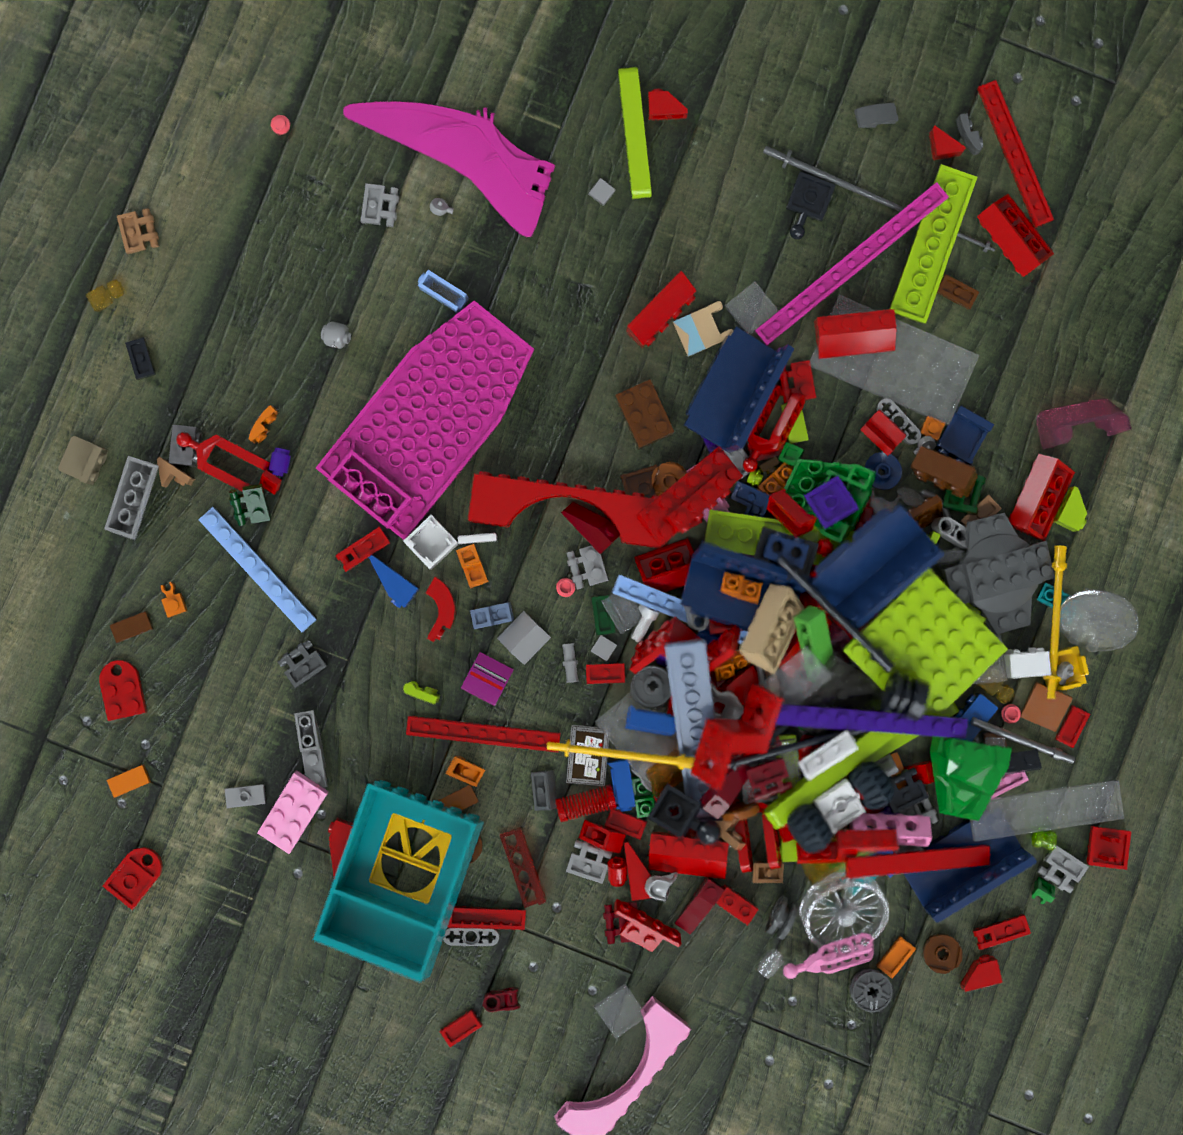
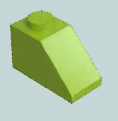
M1073 486L1068 489L1053 521L1073 532L1083 529L1087 521L1085 519L1087 511L1078 487Z

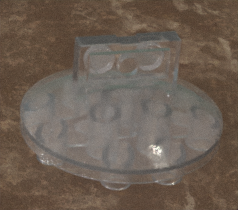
M1085 588L1083 592L1070 596L1061 605L1060 630L1070 643L1087 649L1090 652L1111 651L1123 648L1134 639L1138 631L1139 618L1135 608L1126 599L1117 594Z

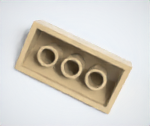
M770 584L740 648V652L747 661L771 674L776 673L796 629L794 617L805 609L790 587Z

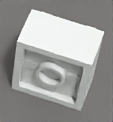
M430 515L403 541L431 570L458 545L457 540L433 515Z
M1028 648V652L1008 649L1001 655L1002 677L1020 678L1051 675L1049 651H1044L1043 648Z

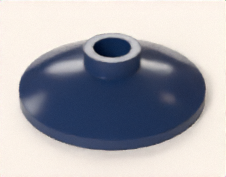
M884 452L875 453L868 458L864 468L876 473L872 486L880 490L893 488L898 484L902 476L901 464L892 454L887 456ZM878 470H883L884 475H880Z

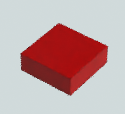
M265 470L262 473L259 484H262L263 488L275 495L279 491L282 480Z

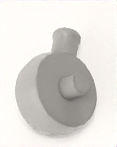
M435 198L430 203V210L435 215L442 216L446 212L453 213L454 208L448 207L447 203L440 198Z
M924 436L918 441V448L913 452L917 455L921 446L933 451L936 447V442L931 436Z
M1062 662L1057 666V676L1061 677L1059 684L1065 685L1066 680L1074 674L1073 665L1069 662Z

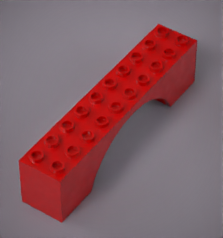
M479 471V475L474 474L468 521L472 523L509 527L517 515L530 505L549 498L568 497L587 502L603 512L618 529L621 543L652 548L661 547L636 516L658 497L656 495H652L651 498H645L642 493H633L630 496L625 495V491L620 490L608 493L605 488L595 487L594 490H587V486L575 485V488L568 487L567 483L556 482V485H551L547 480L537 479L536 483L530 482L529 478L518 477L515 480L511 479L510 475L499 474L498 477H493L491 473Z

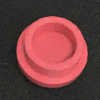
M277 115L271 121V128L276 134L283 135L289 131L290 122L287 117Z
M563 578L558 581L556 590L560 596L569 597L575 591V584L571 579Z
M1008 704L1003 707L1001 717L1005 722L1012 724L1020 719L1021 711L1016 705Z

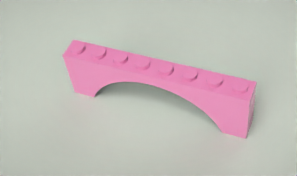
M652 996L640 1010L645 1023L646 1043L642 1059L636 1071L624 1085L603 1098L589 1102L566 1101L554 1116L557 1125L570 1135H606L608 1131L615 1127L619 1117L627 1112L628 1106L632 1101L638 1099L641 1090L651 1083L654 1074L663 1068L668 1057L676 1052L677 1046L681 1041H684L689 1036L691 1029L687 1022Z

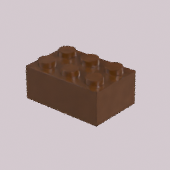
M651 379L615 395L617 404L638 450L674 433Z
M923 446L920 447L911 465L914 475L917 476L916 479L924 483L930 481L934 483V487L940 490L949 489L952 491L951 494L962 498V496L968 498L978 478L975 468Z

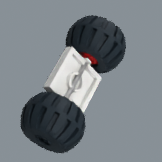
M872 761L860 763L851 771L848 780L844 779L814 800L817 808L811 804L796 807L787 818L788 829L803 850L808 853L821 851L830 843L832 833L837 832L865 812L862 804L871 810L880 809L888 805L894 796V786L887 774L877 763Z

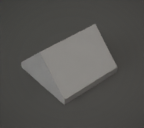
M523 611L497 639L525 665L551 637Z

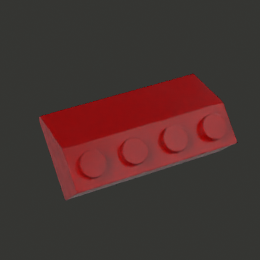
M1009 194L994 202L977 216L981 226L987 229L992 240L1000 246L1004 256L1010 259L1015 270L1023 277L1054 254Z
M682 271L627 326L626 333L641 348L645 345L649 347L656 340L654 336L659 331L663 333L669 327L668 322L672 318L676 319L683 312L681 308L685 304L689 306L696 299L694 295L697 290Z
M894 309L817 317L814 321L818 359L895 351L896 320Z
M1038 454L1033 462L1032 470L1025 481V486L1017 499V504L1010 514L1009 522L1012 527L1036 539L1045 541L1075 472L1057 458Z
M653 831L651 833L649 850V870L725 879L729 844L724 839H719L715 844L706 845L700 842L697 836L686 835L682 840L672 833Z

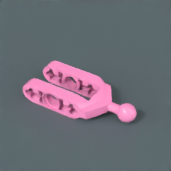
M861 933L826 944L817 953L812 954L806 959L804 963L798 965L788 963L785 965L783 974L789 979L795 978L798 973L806 970L814 973L823 972L831 974L869 962L874 955L873 938L869 934ZM843 945H849V946H850V947L841 949V947H842ZM852 958V960L849 962L843 961Z

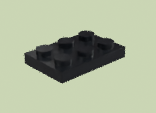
M762 527L753 558L782 567L777 561L762 557L769 534L774 535L775 532H779ZM785 534L786 539L793 541L796 538L795 536ZM798 538L804 540V544L809 546L803 567L799 573L809 576L819 544ZM773 542V551L779 552L781 550L780 542ZM793 547L791 549V556L797 558L800 555V550L797 547Z

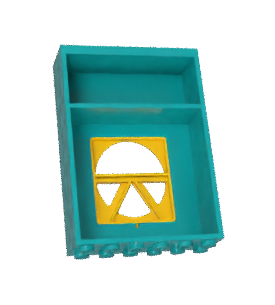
M375 781L374 783H368L313 940L422 982L430 977L484 821L479 820L480 816L461 813L462 810L457 807H444V803L441 801H428L426 796L422 794H410L406 788L399 786L398 788L391 787V783L387 781ZM409 827L423 829L432 836V839L413 856L408 835ZM398 831L401 835L404 853L386 846L388 840ZM435 846H438L440 852L439 866L421 860ZM382 854L435 873L436 876L427 887L420 891L412 893L399 891L390 885L385 878L382 869Z

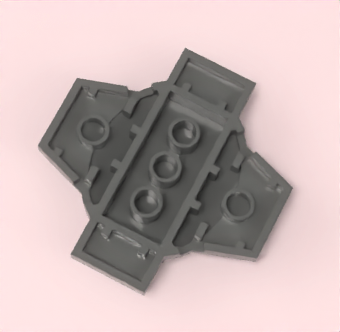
M1005 513L967 522L965 542L967 553L964 558L960 559L958 565L941 569L945 585L963 604L969 603L981 609L982 617L986 619L985 622L995 635L1030 625L1032 595L1037 589L1038 584L1055 578L1053 568L1051 567L1052 563L1047 541L1029 545L1018 537Z

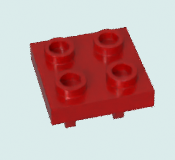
M1091 826L1086 864L1127 870L1131 831Z

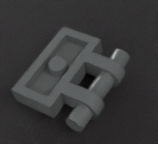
M310 640L304 643L301 642L297 645L296 649L290 653H285L283 658L277 661L281 667L286 664L289 665L290 669L284 673L294 688H297L328 666L317 650L311 654L309 653L308 649L313 646ZM302 654L304 659L296 664L294 659Z

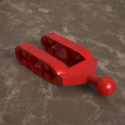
M775 385L747 439L753 452L750 457L743 461V468L746 472H754L757 469V459L760 453L779 451L781 445L786 442L804 407L805 395L797 392L791 395L772 432L770 440L759 437L780 396L781 386Z
M181 432L176 437V442L179 446H189L196 450L198 469L242 491L243 487L251 485L206 462L215 445L264 471L270 465V462L218 435H214L202 443L192 440L191 435L187 432Z
M747 779L743 786L748 794L747 801H755L753 796L755 789L751 788ZM757 800L756 802H758L760 808L758 813L762 812L768 864L770 869H778L782 866L778 832L763 813L769 805ZM743 819L739 820L736 824L735 832L743 837L742 841L745 843L742 850H738L740 868L745 873L753 871V857L748 821Z

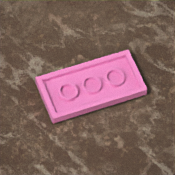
M296 771L257 834L290 854L329 791Z

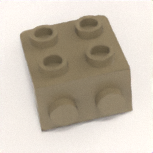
M73 436L58 469L65 474L79 479L81 482L93 485L99 477V471L107 459L109 450Z

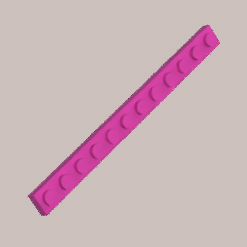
M936 182L757 328L755 332L768 346L940 206L949 196Z

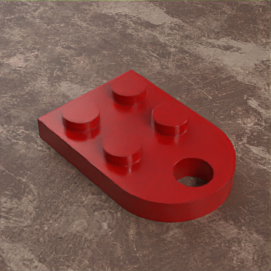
M124 660L112 661L105 665L100 673L99 683L107 720L111 721L147 713L140 676L136 667ZM115 665H120L122 668V673L119 676L113 673Z
M137 848L126 855L103 884V887L133 910L160 877L163 868L162 860L158 853L150 848ZM146 854H149L153 857V863L151 865H148L144 862V856Z

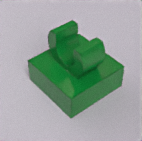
M786 442L778 460L794 467L797 460L801 459L804 449Z
M1038 877L1034 882L1032 899L1039 896L1041 897V904H1044L1046 901L1051 903L1055 899V886Z

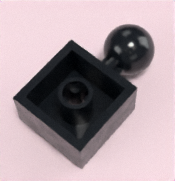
M668 784L647 817L682 840L690 828L696 831L699 841L706 845L715 844L721 837V827L717 822L713 820L701 821L696 818L702 809V805ZM679 808V815L673 817L671 810Z

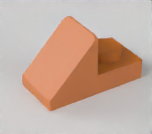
M455 756L446 774L477 787L485 770L468 762L461 756Z

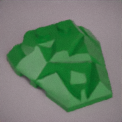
M798 459L784 488L786 489L785 492L809 515L816 517L804 495L839 476L859 507V510L827 529H824L818 518H816L815 526L821 534L842 544L849 532L855 529L872 494L871 487L876 473L858 464L849 465L837 462L827 463Z
M933 736L930 756L939 813L979 821L1009 768L1012 748L995 744L976 743L952 737Z

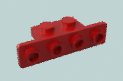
M616 899L614 902V912L628 920L620 930L621 936L651 952L656 949L663 939L680 947L681 933L678 930L670 928L660 920L654 919L645 912L633 908L627 902Z

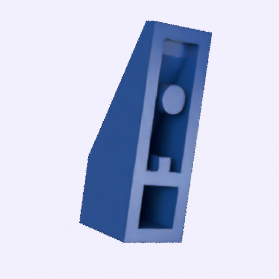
M371 555L369 559L388 596L392 598L391 602L398 608H401V606L407 607L419 591V588L377 557Z

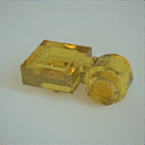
M115 279L107 283V290L101 285L85 295L94 311L98 312L113 304L110 297L113 296L116 299L123 296L124 288L121 282Z
M990 668L986 670L977 682V685L991 696L997 692L996 698L1003 704L1010 702L1015 692L1008 685L1001 686L1005 680Z

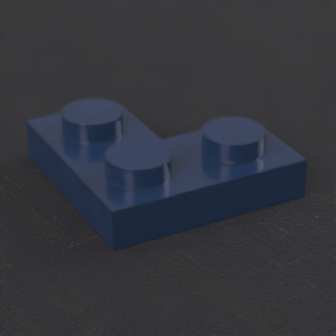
M738 481L730 499L747 506L744 515L765 518L768 511L767 505L770 494L742 481Z

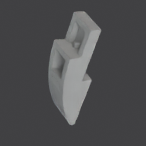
M312 710L295 713L300 752H302L305 776L321 787H328L324 751L315 712Z

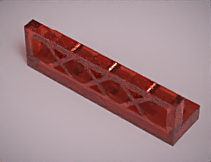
M522 827L500 834L524 908L546 903V897ZM515 835L517 841L515 848L507 844L505 837ZM515 852L521 854L523 858L521 866L513 863L512 857ZM521 870L528 873L529 881L527 884L519 880L518 876ZM528 888L533 890L536 896L535 900L529 902L525 898Z

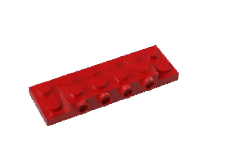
M717 447L636 516L661 546L680 531L682 533L686 532L691 527V521L695 520L697 522L705 515L703 513L705 509L711 510L718 504L716 500L719 497L723 499L731 493L730 488L743 475L722 448Z

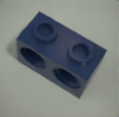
M775 532L774 535L769 534L762 557L776 561L782 555L793 567L799 565L800 569H802L809 546L804 544V540L794 538L792 541L786 539L785 534ZM774 541L781 543V550L779 552H775L772 549ZM793 547H797L800 550V555L797 558L791 556V549Z

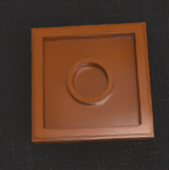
M1036 682L1021 711L1020 717L1056 732L1073 698L1056 690L1055 699H1047L1048 686Z

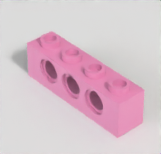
M863 813L849 823L850 830L888 829L887 827L896 829L898 845L928 847L932 839L930 817L923 815L904 816L903 814Z

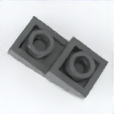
M895 103L869 105L854 110L858 128H875L878 124H895L898 121Z
M968 113L960 114L956 119L960 136L968 150L973 155H977L983 148V139L981 136L979 137V131L971 132L972 121L968 119Z

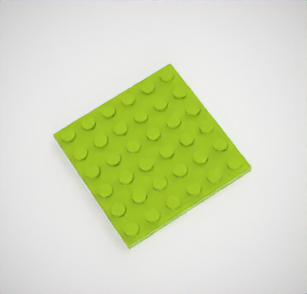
M930 569L926 570L897 595L860 631L874 647H881L884 650L883 653L895 663V666L886 673L876 661H872L870 653L855 638L842 649L883 691L889 677L895 671L901 672L903 675H909L911 680L916 677L928 681L930 684V694L922 715L940 716L1008 650Z

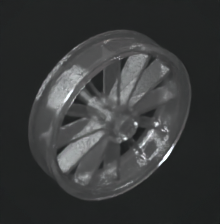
M839 872L821 879L807 892L801 904L800 916L809 939L814 945L821 948L826 944L861 933L869 934L874 941L886 926L889 917V906L881 888L871 877L848 879L845 877V872ZM853 886L860 887V889L851 898ZM846 887L845 896L842 899L837 890ZM870 890L874 892V894L864 898ZM832 892L835 903L824 897ZM821 903L828 908H815V906ZM878 903V908H867ZM811 917H822L810 923ZM861 917H873V919L868 922ZM855 922L864 926L863 929L856 933L852 927V924ZM845 926H850L853 934L843 937ZM825 927V929L820 934L815 932ZM838 927L836 938H830L829 936ZM862 939L859 945H864L865 947L869 941L866 942L865 939ZM854 941L853 944H854L855 950H858V949H857V946H859V945H856V942ZM843 945L840 950L842 953L851 952L852 949L849 945Z

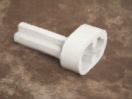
M640 604L638 608L642 617L631 638L636 642L642 641L651 622L657 619L659 611Z

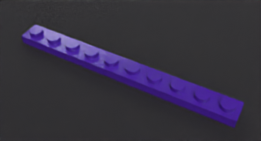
M782 704L776 724L966 739L968 719L922 715L918 720L914 721L903 717L901 713L893 714L891 712Z

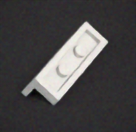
M845 731L799 761L798 764L806 778L810 781L859 748L855 743V738L848 731Z

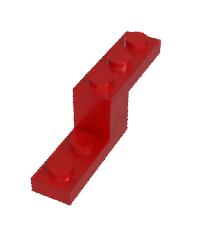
M896 829L837 831L835 841H831L823 850L814 853L806 852L796 843L797 864L845 862V857H856L859 851L898 850Z

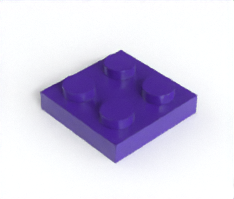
M839 476L804 495V498L824 529L829 528L859 510V507Z

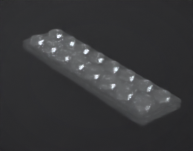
M1119 780L991 798L980 820L970 819L973 840L981 841L1124 819Z

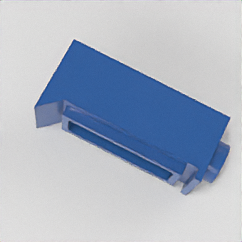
M632 705L628 707L625 729L669 737L674 735V732H677L675 716L671 717V714L635 709Z
M629 760L609 761L607 764L612 767L610 770L615 802L619 804L616 809H620L621 812L630 811L635 806Z

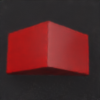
M934 126L929 133L933 160L960 156L966 149L965 146L937 126Z
M931 760L903 766L907 770L915 767L917 774L912 776L913 782L918 779L923 784H930L935 781Z

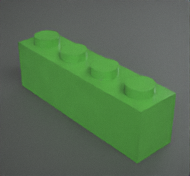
M809 605L794 617L807 679L823 686L837 674L836 663L824 610Z

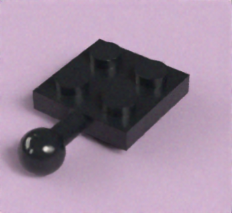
M800 171L786 209L800 214L797 224L793 225L790 229V235L793 239L799 240L804 237V224L807 217L822 222L836 186L835 184Z

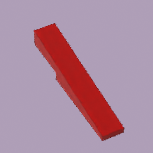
M455 906L448 928L525 930L526 910Z

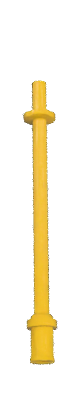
M1060 545L1054 546V562L1051 566L1055 570L1050 644L1051 675L1043 676L1044 680H1048L1047 699H1055L1056 681H1061V677L1056 675L1063 571L1067 568V547Z
M567 739L566 744L548 742L547 750L564 751L565 757H568L570 752L672 764L677 765L681 770H684V768L691 769L695 757H688L685 754L671 757L571 745L570 739Z

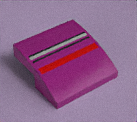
M480 652L461 689L495 706L513 673V669Z

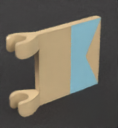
M720 301L673 321L688 357L723 342L727 335L731 336L732 329L721 334L719 333L711 315L723 309Z

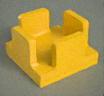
M1078 646L1058 650L1057 666L1062 662H1069L1073 665L1074 674L1066 680L1065 685H1060V681H1056V690H1068L1086 684L1085 675H1089L1085 656L1080 655Z

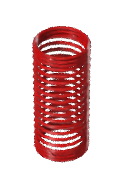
M606 785V790L603 786V792L601 787H599V791L596 788V793L593 789V795L591 790H589L590 797L588 791H586L587 799L584 792H582L583 798L581 793H579L580 800L576 793L577 802L573 794L574 804L571 795H569L571 806L568 796H566L567 805L563 797L564 806L561 798L555 799L560 821L566 822L569 819H575V816L578 819V815L580 818L582 815L585 817V814L588 816V812L590 815L592 813L595 814V811L598 814V809L599 812L605 811V808L608 811V806L610 810L615 809L617 805L612 786Z

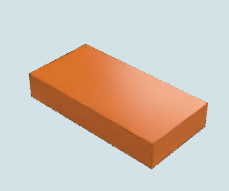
M144 764L107 780L114 798L151 782Z
M899 936L876 966L893 979L916 948Z

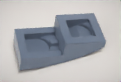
M510 602L470 611L474 629L514 621Z

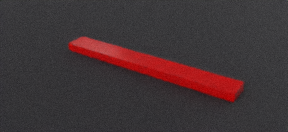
M997 80L979 86L977 90L1034 227L1036 228L1053 221L1054 218Z
M408 716L406 735L557 753L558 751L547 750L548 742L560 743L561 734L418 716Z
M986 844L845 857V877L850 879L990 865V846Z

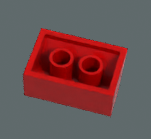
M685 539L634 557L643 584L661 592L685 586L694 551L689 540Z

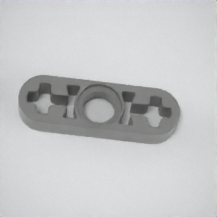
M891 399L881 400L877 404V411H882V403L885 405L889 404L890 407L888 409L892 413L894 411L897 412L890 419L894 422L895 417H902L904 424L899 428L902 430L909 425L910 427L907 430L910 433H916L914 436L915 440H909L907 438L909 434L905 430L904 432L907 436L903 441L909 445L917 443L921 439L920 430ZM887 410L883 412L887 416L891 415Z
M447 928L443 940L451 946H494L499 940V932L497 929ZM451 931H454V935H460V931H464L462 935L463 941H460L461 937H455L454 941H451L447 935ZM474 931L477 939L475 941H468L466 933ZM479 931H483L482 935H488L489 932H492L496 938L489 941V938L483 937V942H479Z

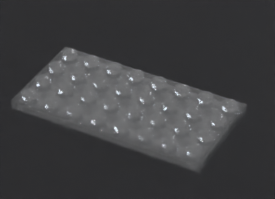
M838 295L829 316L876 310ZM895 319V351L818 359L816 345L808 364L811 367L884 399L892 400L900 406L926 417L928 416L947 426L951 423L979 358V355L897 319Z

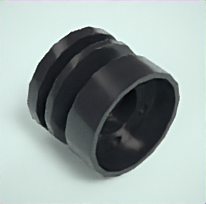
M898 671L893 672L883 692L882 709L887 712L891 711L893 714H898L901 711L903 717L914 721L918 720L922 716L929 699V682L916 677L911 680L907 674L903 675Z

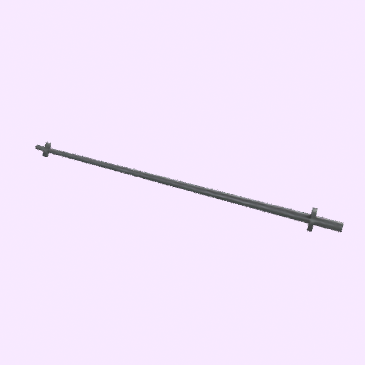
M768 146L763 151V153L783 161L782 168L784 169L787 164H790L901 212L905 208L791 157L792 150L790 149L787 154ZM960 232L957 234L960 238L982 246V251L985 253L988 249L995 251V248L990 246V241L982 243Z

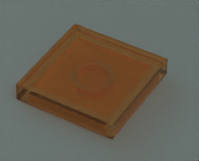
M675 749L667 756L678 757L680 753ZM656 763L646 771L653 796L657 800L667 784L675 787L683 781L682 770L677 765Z

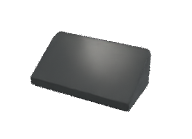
M554 770L531 772L535 811L556 809L555 799H557Z

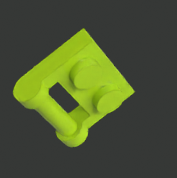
M415 681L406 683L403 687L406 694L433 704L438 703L441 696L437 694L438 690L431 687L420 688Z

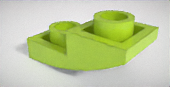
M787 403L781 405L782 412ZM802 411L788 436L790 444L809 440Z

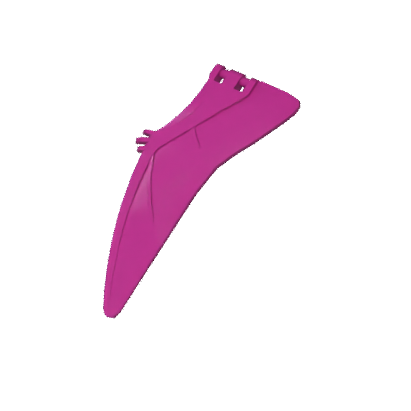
M370 102L350 104L344 107L343 114L349 120L448 165L470 179L511 227L524 237L532 236L543 207L545 190H548L551 181L550 174L554 171L555 165L523 152L508 141L493 124L495 113H491L490 118H488L487 108H483L482 117L480 110H476L477 116L451 108L411 102ZM538 168L544 170L543 174L538 172ZM533 186L538 187L537 192L532 190Z

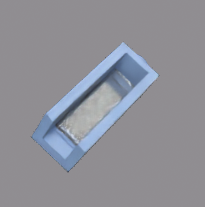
M427 270L426 274L423 273L418 280V287L421 291H424L456 313L463 309L469 299L466 293L430 270Z

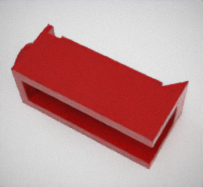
M785 488L772 493L769 497L767 510L796 538L813 530L817 517L809 515L785 492Z

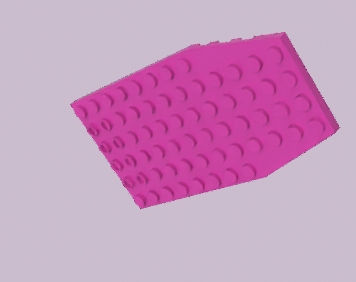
M473 301L457 313L455 317L447 323L445 322L439 329L410 349L317 465L316 469L386 528L391 529L405 540L500 424L530 361L534 348L476 301Z

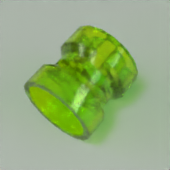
M1035 828L1032 835V846L1036 848L1045 847L1046 850L1053 851L1057 842L1056 832H1044L1043 829Z

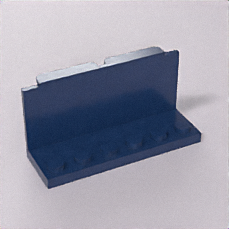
M736 326L731 336L727 335L723 340L707 371L708 374L702 380L685 412L688 418L684 426L728 453L742 449L795 348L786 345L775 351Z
M899 504L892 511H889L887 508L882 509L853 535L855 540L851 544L844 542L815 568L817 576L809 583L858 630L945 554Z
M703 542L692 554L680 605L691 608V614L725 625L733 624L739 629L748 632L770 584L790 587L798 599L806 590L794 578L788 580L787 576L789 573L782 567ZM724 573L744 576V580L762 583L758 604L721 592ZM801 574L808 582H810L813 579L812 577Z
M998 807L989 813L985 810L979 821L967 819L951 829L946 836L942 835L931 841L928 847H922L923 850L987 844L990 846V865L903 873L926 913L936 923H939L1037 863L1034 856L1021 847Z

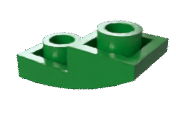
M650 774L645 775L646 779L651 783ZM639 776L631 777L637 818L648 817L655 805L653 792H650L643 786Z

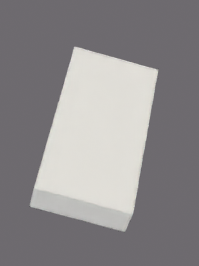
M496 533L458 537V544L498 541Z

